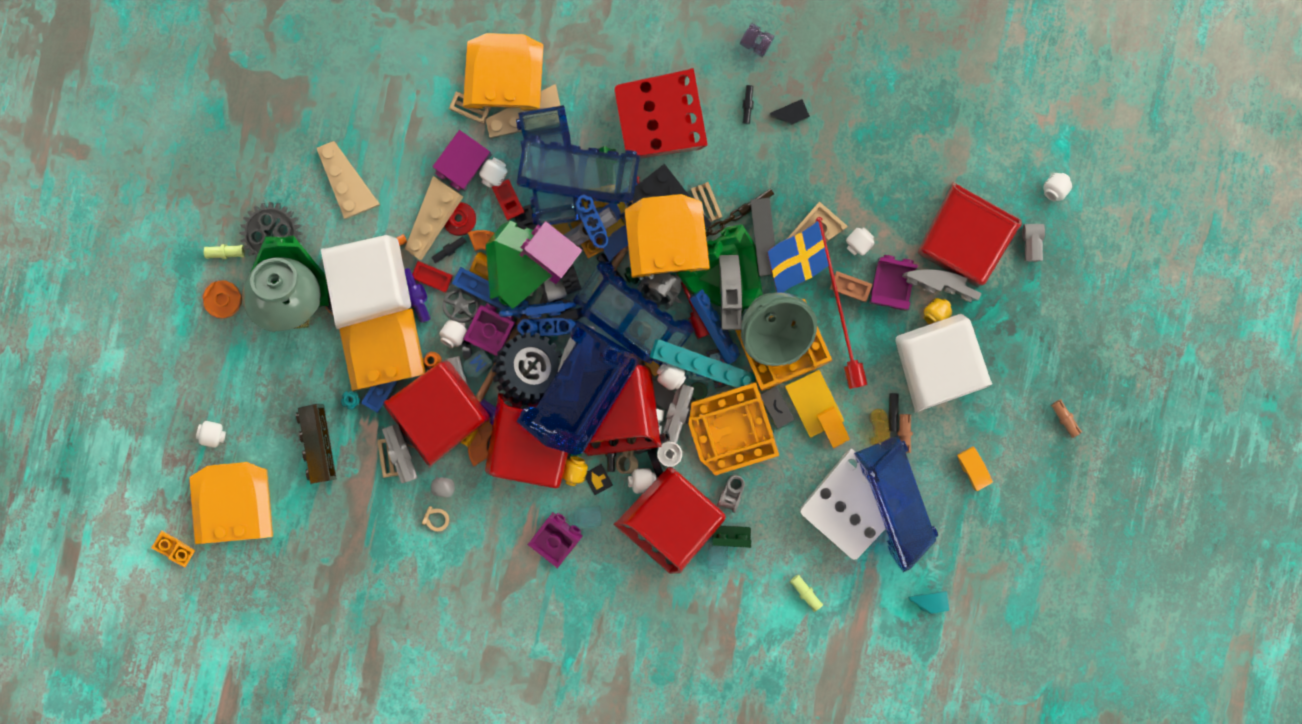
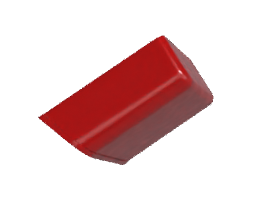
M694 68L615 86L614 91L624 146L629 160L694 150L698 151L708 146ZM688 77L689 84L685 86V79ZM687 94L693 98L690 105H688ZM690 113L696 116V121L693 124ZM694 132L700 136L698 142H695Z
M953 182L918 249V254L951 273L968 278L967 282L975 287H980L988 281L1016 232L1021 227L1022 221Z
M449 361L439 362L383 402L385 409L396 424H399L402 432L429 468L490 418L488 412Z
M631 365L583 372L578 402H576L578 446L586 455L593 456L662 447L650 367ZM636 437L634 444H630L627 441V438ZM645 437L650 438L652 441L648 442ZM618 439V444L616 446H612L609 442V440ZM601 442V445L595 449L592 443Z
M498 393L485 472L496 478L554 489L559 488L577 421L574 408L539 401L533 405L530 402L528 404L530 407L529 411L520 409L523 406L522 401L516 404L512 402V396L506 399L503 393ZM509 401L512 407L506 405L504 402ZM546 409L549 414L539 413V411ZM563 412L566 414L567 418L559 417L557 415Z
M668 467L613 525L669 574H680L725 521L726 515L676 469ZM638 533L644 538V540L638 538ZM652 546L656 548L658 552H654L652 550ZM667 558V559H668L670 562H672V563H671V564L666 563V560H665V559Z

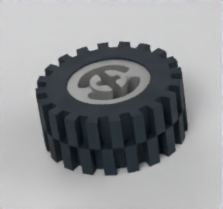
M525 333L522 336L519 334L508 341L497 352L498 355L494 357L493 363L496 364L492 367V372H496V375L493 377L494 383L499 381L500 385L496 388L499 392L502 389L506 392L503 395L506 399L512 396L513 403L517 404L519 401H522V405H528L530 402L532 405L537 404L554 393L557 387L561 385V380L556 378L560 365L559 358L562 356L561 351L556 353L554 349L557 345L555 343L548 344L549 338L546 336L543 339H539L540 334L537 333L530 336V333ZM537 360L538 363H536L531 368V371H529L525 376H523L522 373L525 370H527L531 363Z

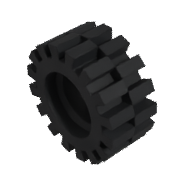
M572 264L561 278L567 294L582 289Z

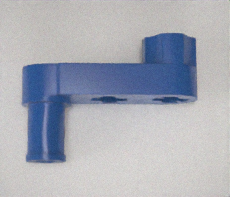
M581 195L575 202L576 211L593 246L599 249L604 248L608 244V236L594 206L593 199L586 195ZM581 200L589 202L588 209L580 207ZM591 217L593 220H597L595 228L587 225V222H589L588 218ZM597 238L602 240L601 245L596 243Z
M565 318L522 319L517 329L521 335L530 333V336L537 333L540 336H562L572 334L577 326L582 324L579 321ZM546 325H551L552 328L546 330Z

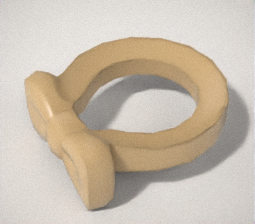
M429 506L422 524H427L433 531H442L449 525V515L443 509H433L432 506ZM442 513L445 517V524L442 527H434L428 519L429 515Z

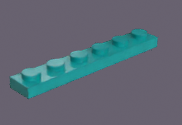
M655 339L649 357L734 388L754 383L756 379L754 373L659 339Z

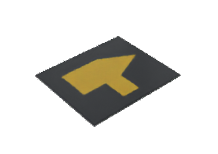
M602 464L587 471L586 480L594 495L613 486Z

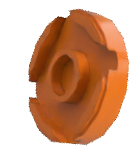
M226 280L211 283L203 293L205 310L217 318L233 316L242 304L240 290L235 284Z

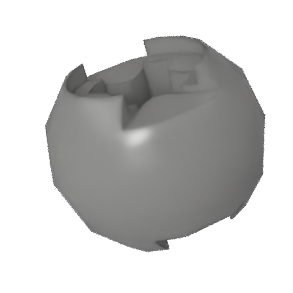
M436 477L431 483V492L434 496L449 498L455 491V484L452 479Z

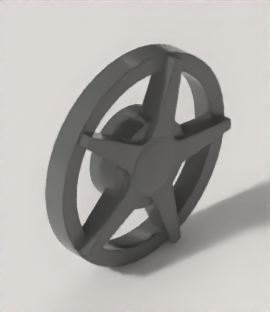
M463 289L450 291L443 300L445 315L450 320L459 323L471 321L479 308L477 298ZM459 293L456 300L448 299L451 295ZM462 293L470 296L472 300L464 299ZM446 303L453 305L454 312L452 315L447 311ZM475 303L476 308L471 315L468 306ZM457 313H465L468 316V318L460 319L454 316Z

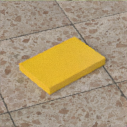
M820 370L785 386L809 438L824 431L817 415L832 406L836 409L841 421L844 422Z

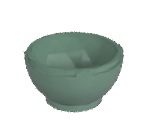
M281 257L270 258L259 263L249 273L242 292L243 305L247 316L256 325L270 332L290 330L306 322L317 311L321 296L317 278L309 268L299 261ZM287 300L290 301V303H288V304H286V305L283 304V302H285V301H287Z
M783 292L768 293L756 298L744 314L741 323V338L748 355L761 364L771 366L792 364L799 360L814 342L817 332V318L812 308L801 298ZM792 321H796L794 326H791Z

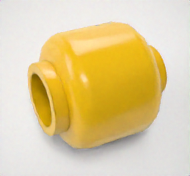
M944 298L932 299L923 311L925 321L930 325L950 318L952 315L950 302Z
M571 456L566 460L562 477L566 484L576 486L585 481L588 470L585 460L577 456Z

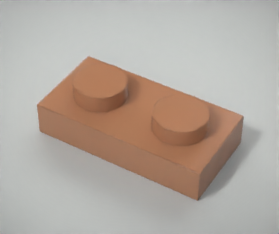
M838 271L835 272L834 277L838 293L862 302L867 301L872 287L871 283ZM831 283V286H830V289H829V290L834 291V290H833V285H832V283Z

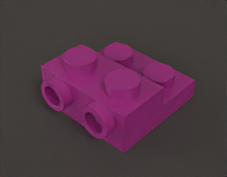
M486 303L485 306H479L463 339L497 356V352L509 338L516 321L513 320L514 316L500 317L499 313L496 312L497 308Z
M552 512L527 545L558 569L583 535L580 534L581 530L577 526H570L566 523V519L562 514Z

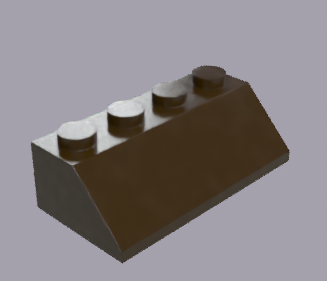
M324 404L299 407L298 412H296V420L301 425L299 438L301 443H304L305 450L302 451L304 462L307 461V480H310V484L336 480Z

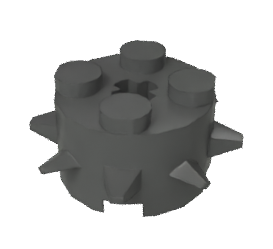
M660 273L638 277L641 282L637 287V291L644 294L643 298L649 299L650 304L654 307L660 308V306H665L667 310L673 306V302L682 303L677 297L681 291L682 286L680 283L682 280L677 275Z

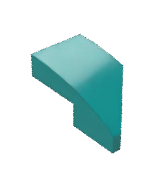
M947 591L908 597L911 602L917 604L924 612L932 614L950 611Z

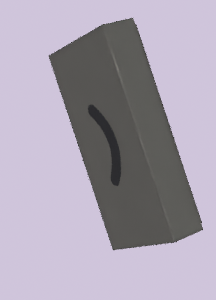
M777 386L761 394L763 403L777 429L795 420Z

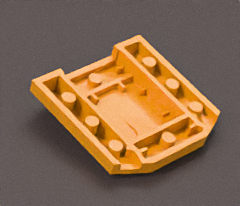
M486 33L468 41L463 107L483 109V106L515 107L521 110L540 111L543 44L524 34Z
M682 194L642 198L624 210L632 278L651 276V274L710 269L701 201Z
M792 321L791 326H794L796 321ZM818 327L814 342L807 352L796 362L779 366L764 365L751 358L744 348L741 330H735L761 391L775 387L832 361Z
M409 308L339 329L352 391L415 378L425 373L413 309Z
M756 382L691 403L688 425L700 461L715 476L779 456L777 444Z
M249 462L209 465L189 477L195 544L273 537L267 469Z

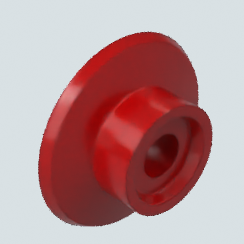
M460 202L444 225L445 229L455 236H463L471 232L476 225L474 209L467 203ZM461 215L462 220L457 222L456 217Z

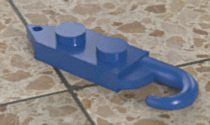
M556 301L515 307L514 309L507 308L501 310L499 316L508 317L526 314L527 316L530 315V318L542 317L541 314L549 313L550 316L560 315V311L576 307V302Z

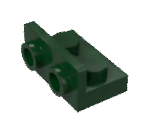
M720 525L712 535V546L751 548L750 527Z

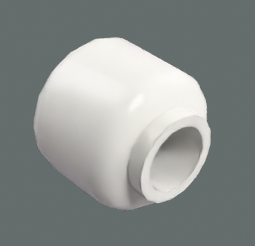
M497 158L486 160L479 172V176L483 179L482 183L488 187L493 185L500 186L507 174L506 164Z
M1064 173L1052 174L1043 186L1044 195L1051 201L1064 200L1072 189L1070 177Z
M864 227L862 229L856 228L846 239L849 245L847 249L854 255L858 253L863 256L874 245V236Z
M448 320L439 332L440 341L449 348L459 347L464 341L463 338L467 332L466 324Z
M663 363L656 372L659 374L657 381L668 390H678L686 379L684 376L685 370L669 364L665 365Z
M204 421L203 424L198 426L196 439H198L200 445L216 448L220 442H224L226 432L223 431L222 424Z
M650 468L635 469L631 476H628V487H632L634 493H644L656 480L655 472L652 473Z

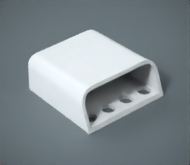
M384 235L321 249L336 329L407 310L411 307L397 238Z
M958 314L901 334L895 339L915 413L992 385L972 323L963 314Z
M851 448L844 453L838 463L800 507L799 511L843 552L855 560L861 556L912 501ZM849 459L856 460V468L848 461ZM869 472L872 476L871 481L862 473ZM884 485L886 493H883L877 486ZM899 498L901 504H897L891 499Z

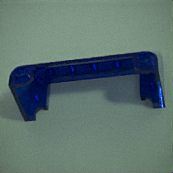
M578 321L571 331V339L576 344L536 408L528 407L523 409L516 421L545 446L573 455H579L586 449L639 361L638 357L631 351Z
M898 436L855 452L854 456L857 463H860L862 474L870 484L889 537L887 541L889 546L887 547L890 555L904 573L911 570L936 542L938 532L935 526L931 525L906 455L908 447L905 441H901Z

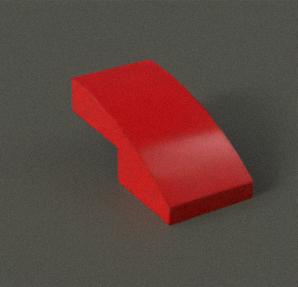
M509 179L503 181L500 186L492 187L507 221L525 213Z

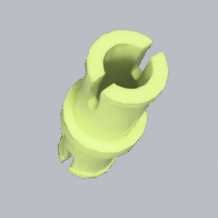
M222 244L217 247H204V257L206 259L222 258L224 260L228 259V257L245 256L244 245L227 246Z
M799 574L790 580V583L799 592V597L807 602L813 612L823 606V603L813 593L812 587H808Z

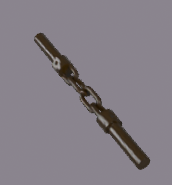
M770 188L755 199L770 198L774 195V192ZM744 203L732 211L730 217L724 221H717L709 226L707 232H705L706 237L716 235L730 221H737L751 212V203ZM739 211L741 215L735 218L733 214ZM719 224L721 228L713 232L711 228Z

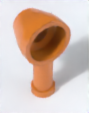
M428 352L423 357L424 367L428 370L442 362V358L437 352ZM430 357L434 358V363L432 364L428 363Z

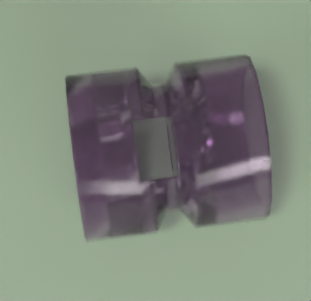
M751 23L742 37L740 45L747 49L753 48V52L763 58L775 36L767 31L762 32L761 27ZM758 37L762 39L760 44L755 43Z

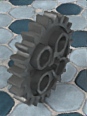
M273 202L268 203V208L265 203H261V209L258 206H254L255 212L248 211L250 217H243L247 223L240 224L245 229V231L239 232V234L245 235V238L240 241L247 243L244 249L251 250L248 254L249 256L256 254L255 260L265 237L270 236L268 230H273V237L294 235L298 242H302L298 238V235L303 234V232L298 231V228L302 227V225H296L295 223L299 217L292 218L294 211L287 213L288 207L284 206L281 209V203H277L275 208ZM266 215L271 217L270 225L264 223ZM282 225H286L288 228L286 235H283L280 231ZM256 232L262 234L260 242H257L255 239Z

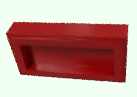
M417 261L412 273L416 281L444 293H447L453 275L420 261Z

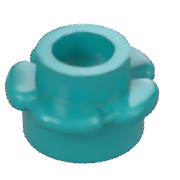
M355 391L343 393L341 399L343 407L352 410L359 405L360 398Z

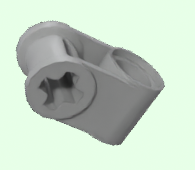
M549 277L541 284L547 303L566 297V290L561 280L555 285L550 281L551 277Z
M735 474L728 478L718 501V507L723 506L731 509L733 513L736 512L745 487L744 479L740 475ZM733 479L741 481V486L738 489L731 487L730 484Z

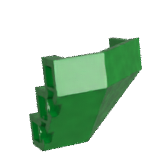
M508 221L502 224L486 243L490 299L498 297L503 305L514 309L552 275L527 255L523 257L519 255L523 250L520 247L527 238L529 240L532 239L533 235L531 232L533 230L530 228L523 230L517 227V223Z
M740 224L726 227L720 232L721 236L716 240L712 241L710 239L707 241L709 270L679 271L677 275L691 294L694 295L697 291L703 289L704 293L708 295L710 302L721 307L719 256L738 255L741 276L742 316L744 309H748L751 303L763 294L758 271L756 246L744 226Z
M294 235L287 237H265L251 271L259 263L270 258L281 257L299 261L309 268L317 278L321 295L319 307L329 306L326 275ZM289 300L283 302L285 305L290 303Z

